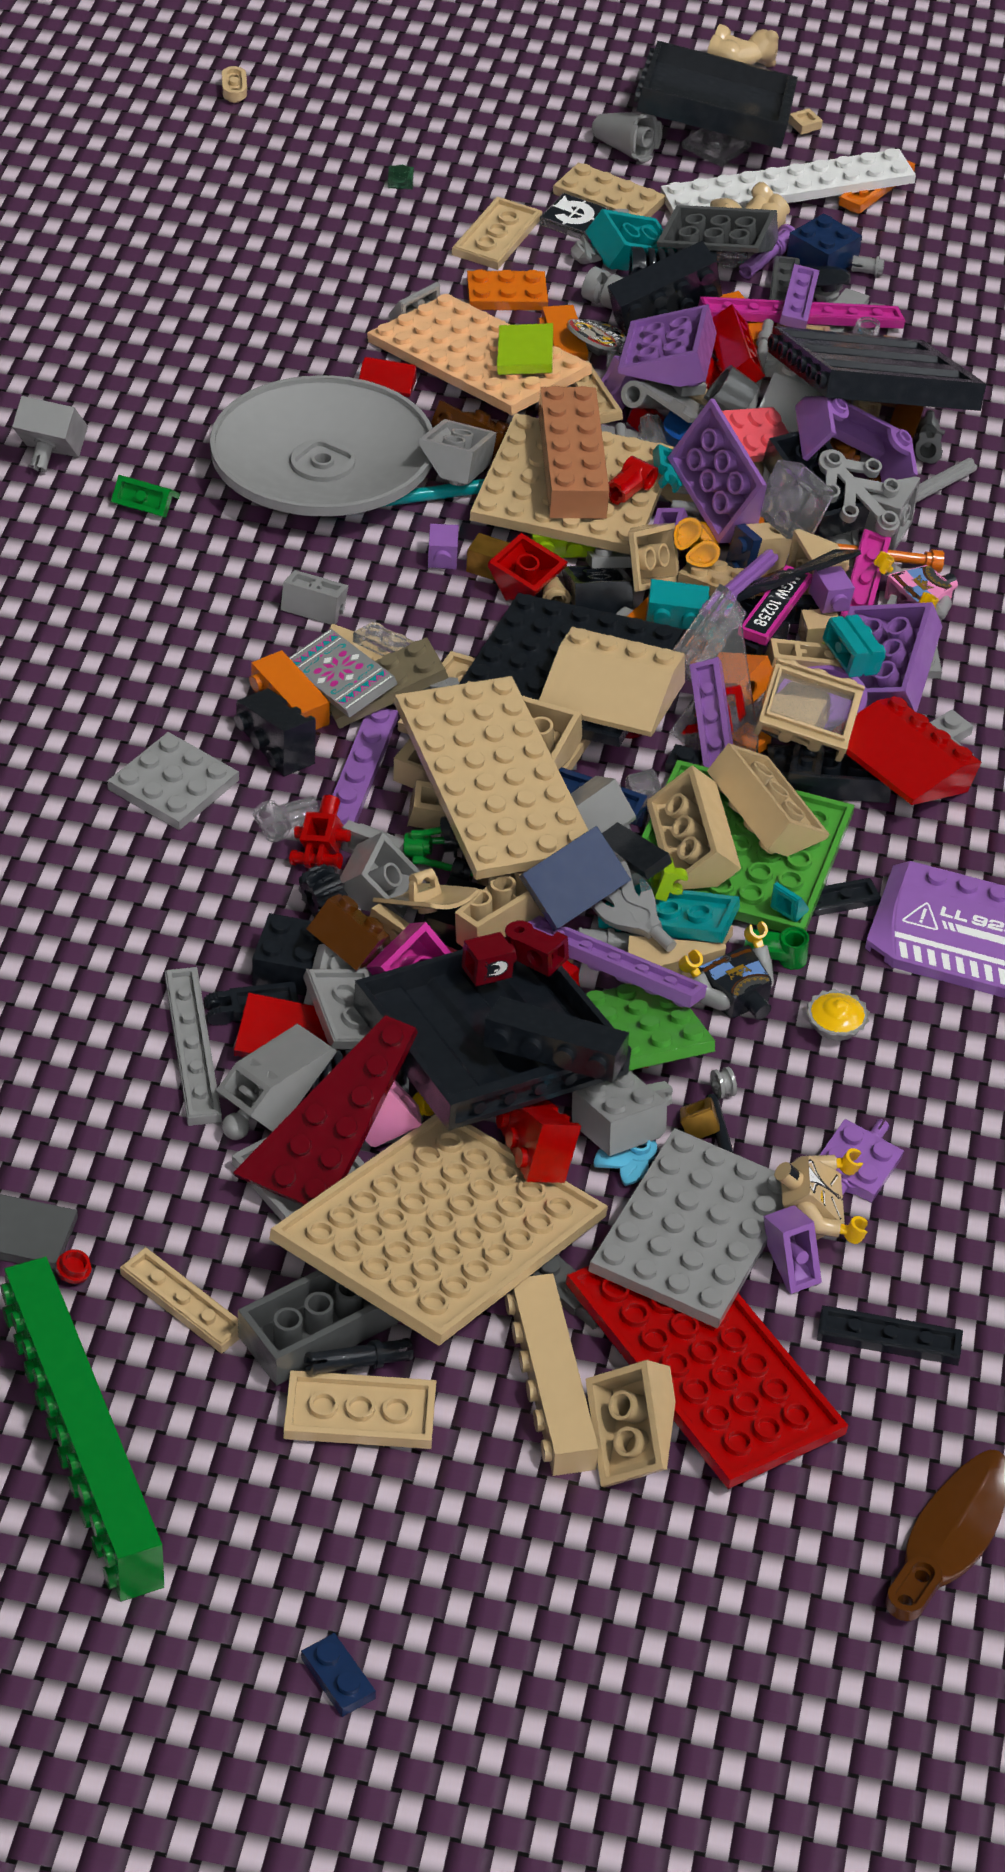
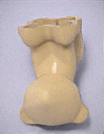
M719 24L710 40L707 53L750 65L758 62L766 67H775L779 36L773 30L761 29L755 31L747 41L731 35V31L727 26Z
M758 182L751 190L753 198L745 207L746 209L777 210L779 229L781 225L786 224V215L790 213V207L787 201L781 195L774 194L766 183ZM729 198L714 199L710 202V207L742 208L736 201Z

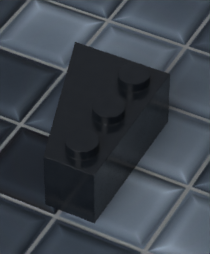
M267 688L237 700L234 720L238 729L244 731L251 739L253 746L256 749H260L266 756L268 763L272 767H276L285 777L315 764L316 719L312 716L306 718L302 716L301 709L297 706L293 708L286 706V699Z

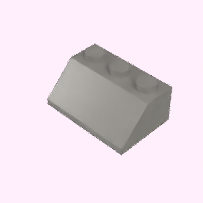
M444 419L419 439V446L440 478L447 479L450 484L456 486H465L491 465L497 432Z

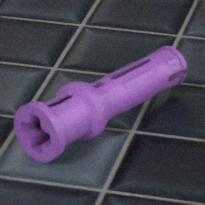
M789 224L781 225L778 229V240L773 250L754 253L739 266L741 276L745 279H750L757 271L770 262L774 256H782L788 247L790 232L795 230V228Z

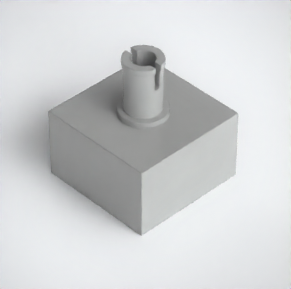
M21 396L12 428L26 446L35 448L29 467L36 471H39L41 468V472H47L52 452L79 457L88 425L75 407Z

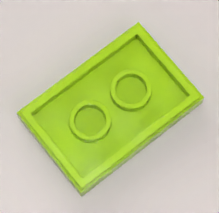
M553 323L499 325L498 375L552 373Z

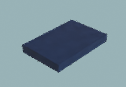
M597 826L519 875V878L553 931L631 881V878Z

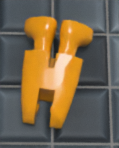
M686 517L678 522L674 530V544L679 550L691 548L685 556L686 561L697 567H709L715 564L720 557V547L707 523L699 521L694 517Z

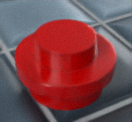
M71 1249L61 1254L55 1265L58 1276L71 1284H79L86 1281L92 1269L87 1254L77 1249Z

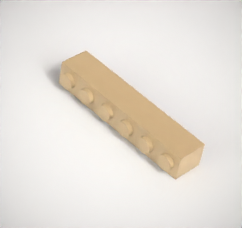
M554 1274L529 1276L513 1288L509 1294L505 1295V1306L507 1314L513 1315L515 1322H512V1335L514 1343H520L522 1351H519L521 1372H527L529 1380H526L527 1397L529 1402L535 1401L537 1409L533 1411V1419L536 1432L542 1431L544 1440H541L543 1461L550 1462L553 1476L596 1470L599 1447Z

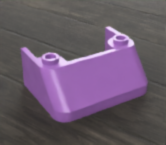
M805 396L796 404L795 410L802 458L808 461L824 444L834 437L878 459L882 464L880 471L882 482L888 478L898 480L918 475L912 437L906 430H900L846 402L844 399L826 398L825 396Z

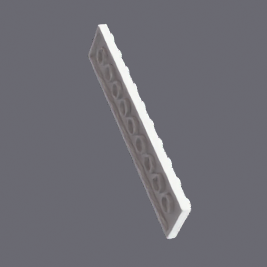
M887 149L881 152H865L861 155L840 156L836 159L816 160L804 164L794 163L785 167H769L766 170L744 171L740 174L720 175L708 179L698 178L689 182H673L669 185L661 186V193L665 195V204L672 215L677 205L710 207V202L719 198L733 199L742 208H746L747 203L753 198L751 190L758 182L766 183L774 194H779L787 203L837 196L848 192L856 193L865 190L915 183L916 174L900 149Z

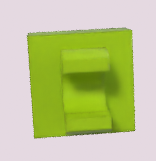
M673 859L670 865L654 875L650 880L655 899L667 901L669 893L674 895H681L683 893L682 885L674 882L676 880L687 881L688 874L683 868H675Z

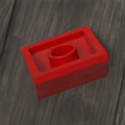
M520 533L488 562V568L503 597L508 601L514 600L518 593L535 596L567 566L568 562L528 536Z

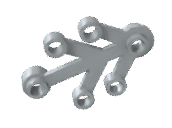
M829 449L823 451L818 459L820 471L826 475L825 486L821 493L822 499L828 503L837 501L840 494V488L836 485L838 476L845 484L840 518L846 523H852L856 520L859 509L855 505L857 497L877 519L874 525L876 532L884 537L893 536L900 524L897 514L893 511H885L869 492L894 498L900 490V483L894 478H888L884 482L858 478L849 472L864 473L869 478L877 477L882 469V464L875 458H870L866 462L846 459L837 450ZM827 491L833 492L834 495L829 494ZM846 511L851 512L853 515L847 514Z

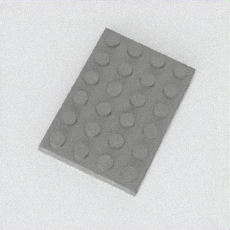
M674 1128L593 1256L588 1271L718 1328L767 1244L768 1237L765 1232L763 1216L784 1209L781 1182L775 1178L774 1170Z

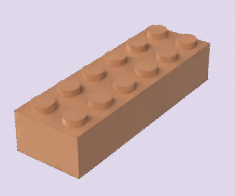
M540 387L538 416L549 518L607 519L609 484L596 387Z

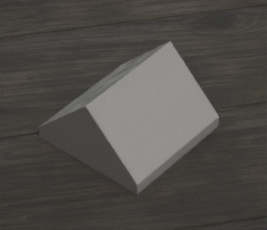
M595 776L571 793L588 830L597 826L601 833H603L617 822L626 827L636 820L634 811L614 778Z

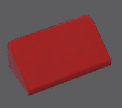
M364 357L359 379L382 385L405 397H410L416 383L417 367L413 364Z

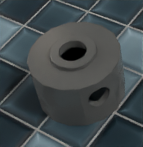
M731 365L717 377L705 394L704 399L707 401L715 399L722 411L747 409L757 393L758 384ZM701 404L699 406V411L701 412L705 406Z

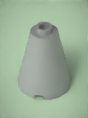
M642 112L599 114L592 123L593 134L597 139L636 161L647 162L654 157L651 153L654 149H659L661 144L662 123L653 115Z

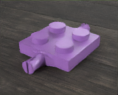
M844 1119L820 1153V1155H835L836 1158H842L851 1148L861 1151V1155L853 1162H860L863 1165L854 1175H846L840 1168L836 1170L841 1174L842 1195L845 1192L855 1194L872 1203L902 1159L904 1150L882 1138L890 1127L887 1121L882 1125L883 1119H878L871 1131H868Z

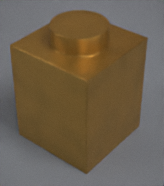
M479 533L467 549L466 572L495 581L488 568V562L510 542Z

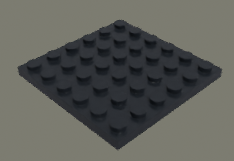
M518 593L459 684H465L468 681L477 682L512 676L522 696L539 700L559 646L571 627L612 635L673 651L678 649L683 640V629ZM582 720V739L620 747L629 732Z

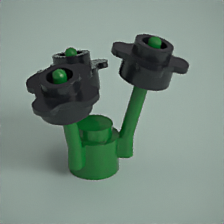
M446 816L441 817L440 827L412 830L411 833H405L404 854L407 858H413V864H424L451 871L450 876L472 881L474 876L467 860L457 857V849L461 847ZM441 833H442V837H432V836H431V835H436V834H441ZM433 844H443L444 853L453 852L455 860L452 865L425 857L432 854Z

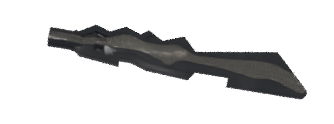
M834 549L792 570H780L769 577H760L739 593L737 598L729 605L793 582L797 576L815 569L818 572L861 555V550Z

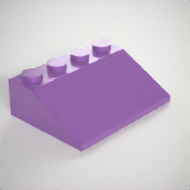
M706 304L631 321L618 366L619 374L677 387H695L706 382L717 334L709 305Z
M710 399L667 458L717 542L731 543L736 525L759 523L767 484L716 400Z
M933 602L850 606L847 616L859 615L865 625L871 628L873 636L879 644L884 646L886 651L885 660L877 675L865 676L863 674L858 677L864 683L867 690V706L876 700L896 696L904 699L908 706L917 712L943 627Z

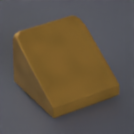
M711 1097L681 1107L680 1121L685 1133L701 1139L720 1131V1124Z

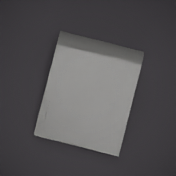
M634 380L627 382L621 391V399L629 408L669 409L688 423H693L700 414L699 406L701 404L689 396L680 397L674 388L668 384Z

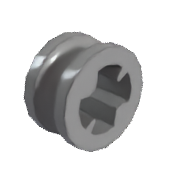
M723 1067L722 1072H719L717 1069L710 1072L711 1087L713 1093L718 1096V1099H723L725 1094L729 1096L737 1094L736 1078L730 1067Z

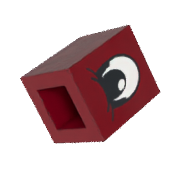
M501 932L464 940L462 968L475 986L512 978L513 964L517 959L514 946L507 942Z

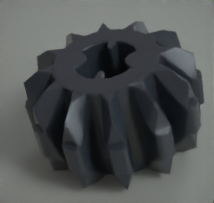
M325 864L315 865L299 877L300 886L298 890L302 894V900L306 904V909L311 911L314 918L329 898L338 894L348 896L344 890L345 884L340 880V875L335 874L334 868Z

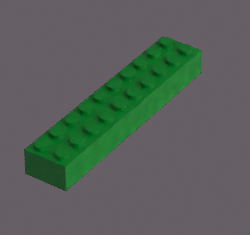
M45 1256L4 1268L6 1283L0 1285L2 1297L6 1305L2 1307L7 1327L14 1326L16 1334H13V1340L18 1355L25 1354L27 1359L24 1362V1369L29 1383L35 1382L38 1389L34 1392L39 1410H46L49 1418L45 1419L51 1440L58 1439L60 1446L57 1447V1454L62 1469L69 1468L71 1476H68L69 1487L73 1498L80 1497L83 1504L79 1506L85 1528L92 1527L94 1536H91L94 1553L97 1559L103 1557L106 1566L103 1567L106 1584L109 1589H116L120 1602L164 1588L162 1542L48 1259Z

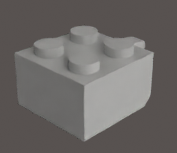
M629 1071L628 1075L615 1078L613 1083L605 1081L572 1092V1123H579L581 1125L580 1131L608 1156L615 1155L645 1144L648 1140L653 1141L661 1138L666 1131L667 1106L672 1104L673 1089L665 1081L646 1085Z

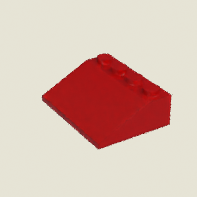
M896 696L876 700L857 713L845 753L910 805L967 793L982 763L972 755L971 750L957 744L947 732L936 728L925 715L915 712L904 699ZM845 722L831 732L842 735Z

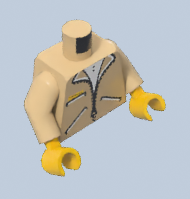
M849 1149L842 1158H836L835 1155L800 1156L792 1163H781L775 1170L774 1176L781 1182L782 1204L784 1208L795 1205L813 1220L816 1240L824 1236L839 1238V1234H842L850 1243L858 1244L867 1234V1231L864 1229L868 1225V1221L863 1217L855 1216L848 1225H845L841 1174L836 1171L837 1168H840L844 1174L854 1175L863 1165L860 1162H853L861 1155V1151L858 1149Z

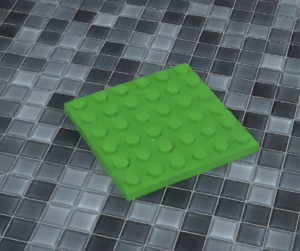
M677 760L666 785L692 765L709 778L711 776L707 772L708 767ZM795 790L830 835L824 841L790 856H784L778 853L769 854L759 845L760 840L744 826L743 822L745 820L740 814L730 808L728 805L729 800L725 794L719 792L741 869L718 887L686 890L739 896L740 908L734 920L753 925L763 921L768 929L780 932L789 927H799L806 931L853 816L855 805ZM650 818L642 837L658 846ZM651 878L637 885L651 886ZM778 882L800 896L809 908L808 913L797 922H794L771 908L774 883Z

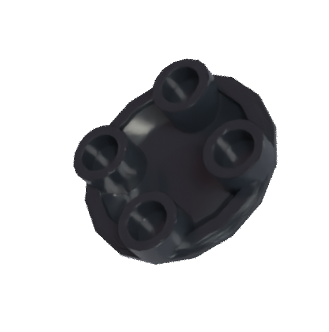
M829 265L812 267L813 269L820 270L816 287H821L822 292H834L837 290V285L851 282L850 272L846 269Z

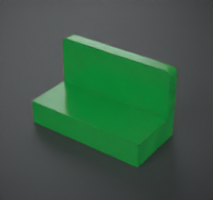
M118 475L111 502L166 518L172 498L179 499L180 493L169 488Z

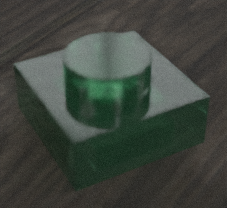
M405 165L389 166L388 188L413 189L414 167Z

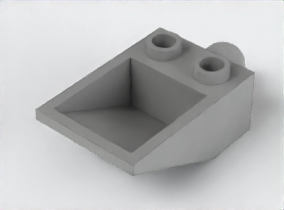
M296 1024L236 1062L216 1089L217 1092L240 1108L237 1113H231L224 1118L222 1130L225 1136L232 1140L244 1138L249 1131L248 1120L251 1117L273 1132L298 1106L337 1051L299 1024Z

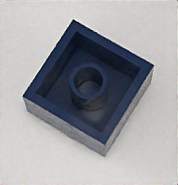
M823 213L790 232L787 257L799 258V265L809 268L829 265L846 269L853 265V256H859L862 235Z

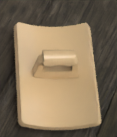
M429 868L410 874L409 890L404 894L389 899L373 898L372 902L411 906L412 909H418L419 914L436 912L438 909H453L462 906L472 900L479 893V890L473 887L440 885L435 871Z

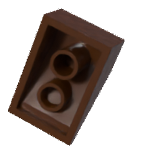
M338 894L326 901L306 929L357 971L367 966L391 943L390 935L383 930L384 926L374 917H367L358 909V904L352 898Z

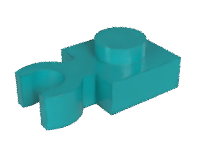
M658 444L652 451L654 466L658 468V473L661 474L658 484L660 488H664L669 483L672 486V492L676 493L682 486V481L667 458L673 449Z

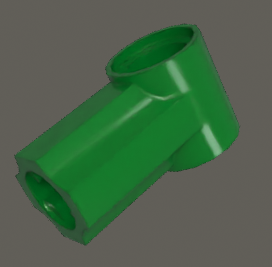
M789 927L783 930L782 933L768 931L767 935L762 939L763 944L768 946L771 959L779 960L783 967L797 970L806 965L809 935L804 929ZM753 929V932H754L756 935H759V931L756 930V929ZM745 938V946L749 945L751 948H754V944Z

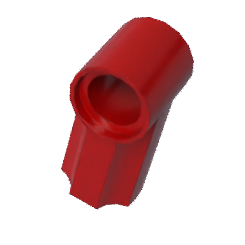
M630 456L625 461L621 472L608 482L610 501L619 505L621 502H626L640 489L646 491L651 489L658 477V468L635 456Z

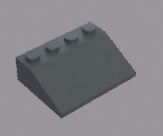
M677 205L657 241V247L685 249L703 241L709 250L753 253L772 251L778 240L777 210Z

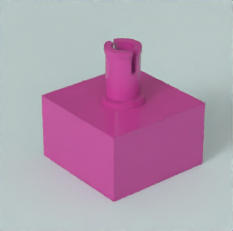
M426 922L410 923L366 966V969L372 975H376L448 954L451 951Z

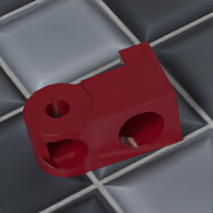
M523 920L513 921L505 927L506 940L514 946L516 951V961L549 977L569 959L567 935L557 931L550 936L538 929H534L532 924Z

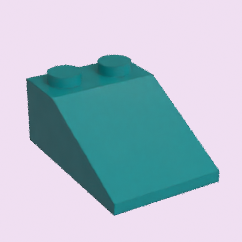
M601 209L585 231L591 240V245L602 257L603 264L612 270L627 271L629 269L631 246L642 247L644 250L652 247L655 251L657 248H662L664 251L668 249L666 247H657V241L664 229L658 220L652 217Z

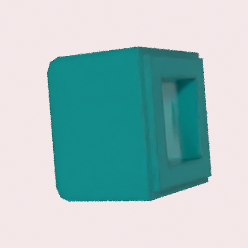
M778 882L773 884L771 908L794 922H797L808 913L809 908L800 896Z

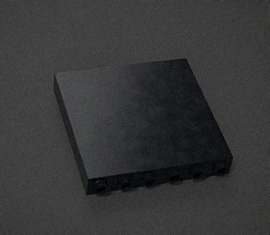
M657 41L655 48L650 47L649 55L636 89L634 102H638L636 109L638 112L781 149L788 126L798 77Z

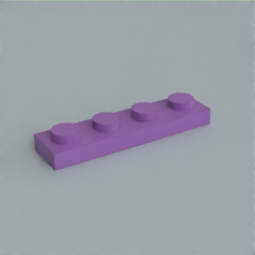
M794 264L779 324L791 328L806 329L820 270Z
M719 657L690 664L703 766L708 768L728 743L733 744L723 667Z

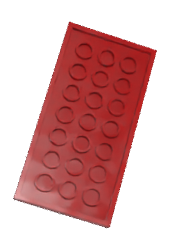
M589 1266L567 1275L565 1283L629 1365L649 1360L670 1366L676 1401L673 1421L727 1489L846 1435L849 1425L739 1293L720 1326L715 1328L588 1271Z

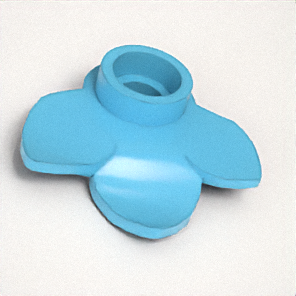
M648 1140L645 1144L612 1156H608L602 1149H599L595 1155L593 1165L596 1168L620 1169V1177L624 1186L634 1184L643 1179L649 1169V1163L656 1157L657 1143L655 1140Z

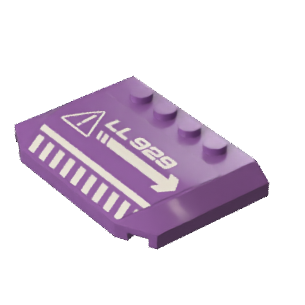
M913 861L893 865L870 928L865 949L871 952L872 948L885 957L884 962L892 968L1005 998V886Z

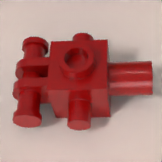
M323 795L319 811L306 812L303 826H295L294 837L301 841L305 847V852L291 850L289 856L290 865L302 864L305 868L309 869L315 865L325 864L335 867V869H341L343 864V856L339 853L342 842H350L351 831L343 829L344 825L337 816L340 805L338 797Z

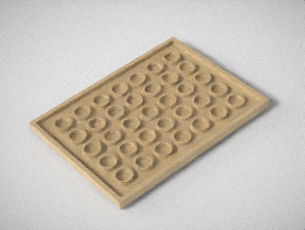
M435 1114L422 1123L420 1127L403 1136L273 1226L269 1239L440 1346L605 1218L608 1206L567 1181L565 1183L526 1182L520 1168L516 1166L515 1158L510 1148L470 1124L448 1131Z

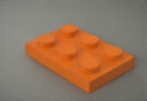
M482 269L467 271L468 302L477 309L542 310V307L548 306L545 271H486Z

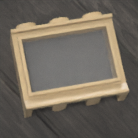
M777 658L769 678L753 734L759 735L764 725L779 730L778 739L782 742H790L793 735L809 740L807 749L812 752H818L822 745L837 749L835 760L841 762L848 748L865 686L858 684L850 678H839L830 675L823 669H811L802 666L792 659Z

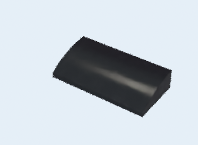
M767 744L766 756L771 759L788 781L795 746ZM826 748L818 787L790 783L794 790L833 800L890 802L891 789L847 754H844L841 762L836 761L837 749Z

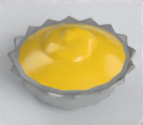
M832 989L829 992L822 990L819 995L812 996L811 1002L807 1003L808 1011L806 1014L810 1018V1023L813 1024L814 1029L821 1036L830 1040L841 1041L850 1039L863 1030L864 1026L869 1022L868 1015L870 1011L866 1009V1003L860 1001L858 995H851L846 990L840 992L836 989Z

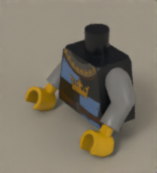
M760 921L757 924L759 935L753 932L751 924L744 931L746 940L753 943L754 948H751L749 945L743 946L702 965L703 956L696 949L688 953L689 958L686 955L680 958L679 968L685 973H690L691 979L707 985L705 997L700 1000L702 1004L718 1009L730 1018H736L750 1011L757 1020H760L770 1013L771 1005L768 1001L771 988L774 985V977L768 946L764 945L762 940L768 932L766 923Z

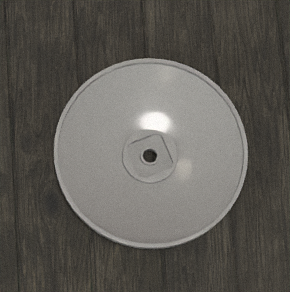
M301 376L264 384L232 401L219 414L213 424L210 436V452L214 468L222 480L235 492L259 505L297 515L342 516L370 511L395 502L414 490L425 479L432 464L419 446V439L432 429V425L424 412L416 404L400 393L382 385L342 376Z

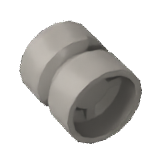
M596 266L592 267L583 281L581 289L582 298L596 304L601 302L602 306L612 310L607 286L623 277L616 274L611 275L610 272Z

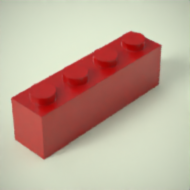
M731 304L713 317L717 332L713 347V354L718 359L715 363L721 372L732 365L756 383L765 377V373L748 323L734 305Z

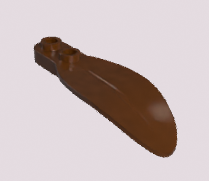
M984 1451L965 1463L936 1492L919 1515L908 1539L905 1552V1566L890 1586L885 1600L886 1609L893 1617L902 1621H912L919 1618L937 1590L965 1574L988 1548L997 1531L1005 1506V1456L1000 1451Z

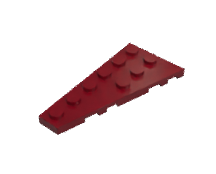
M385 1015L246 1158L233 1174L237 1178L302 1206L346 1177L418 1034L416 1027Z

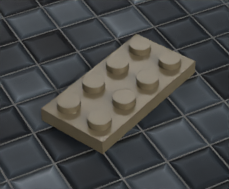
M425 637L419 641L412 642L400 650L386 654L375 661L395 676L396 686L350 718L331 703L330 713L338 728H342L393 704L396 694L421 691L449 677L430 641Z

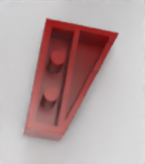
M549 1100L496 1116L497 1127L501 1129L505 1137L506 1146L510 1148L515 1158L516 1166L520 1168L526 1182L565 1183L581 1130L579 1123H571L569 1121L570 1117L567 1114L558 1113V1107Z

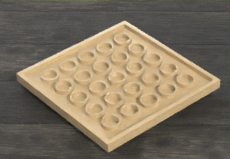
M515 413L472 506L470 521L630 555L628 532L630 528L649 524L663 489L658 484L661 474L658 473L656 482L648 491L640 489L626 502H621L617 505L611 502L609 498L607 519L549 518L539 418ZM603 431L602 437L608 482L621 472L625 461L630 456H635L654 466L652 451L658 444L670 449L675 447L664 443H654Z

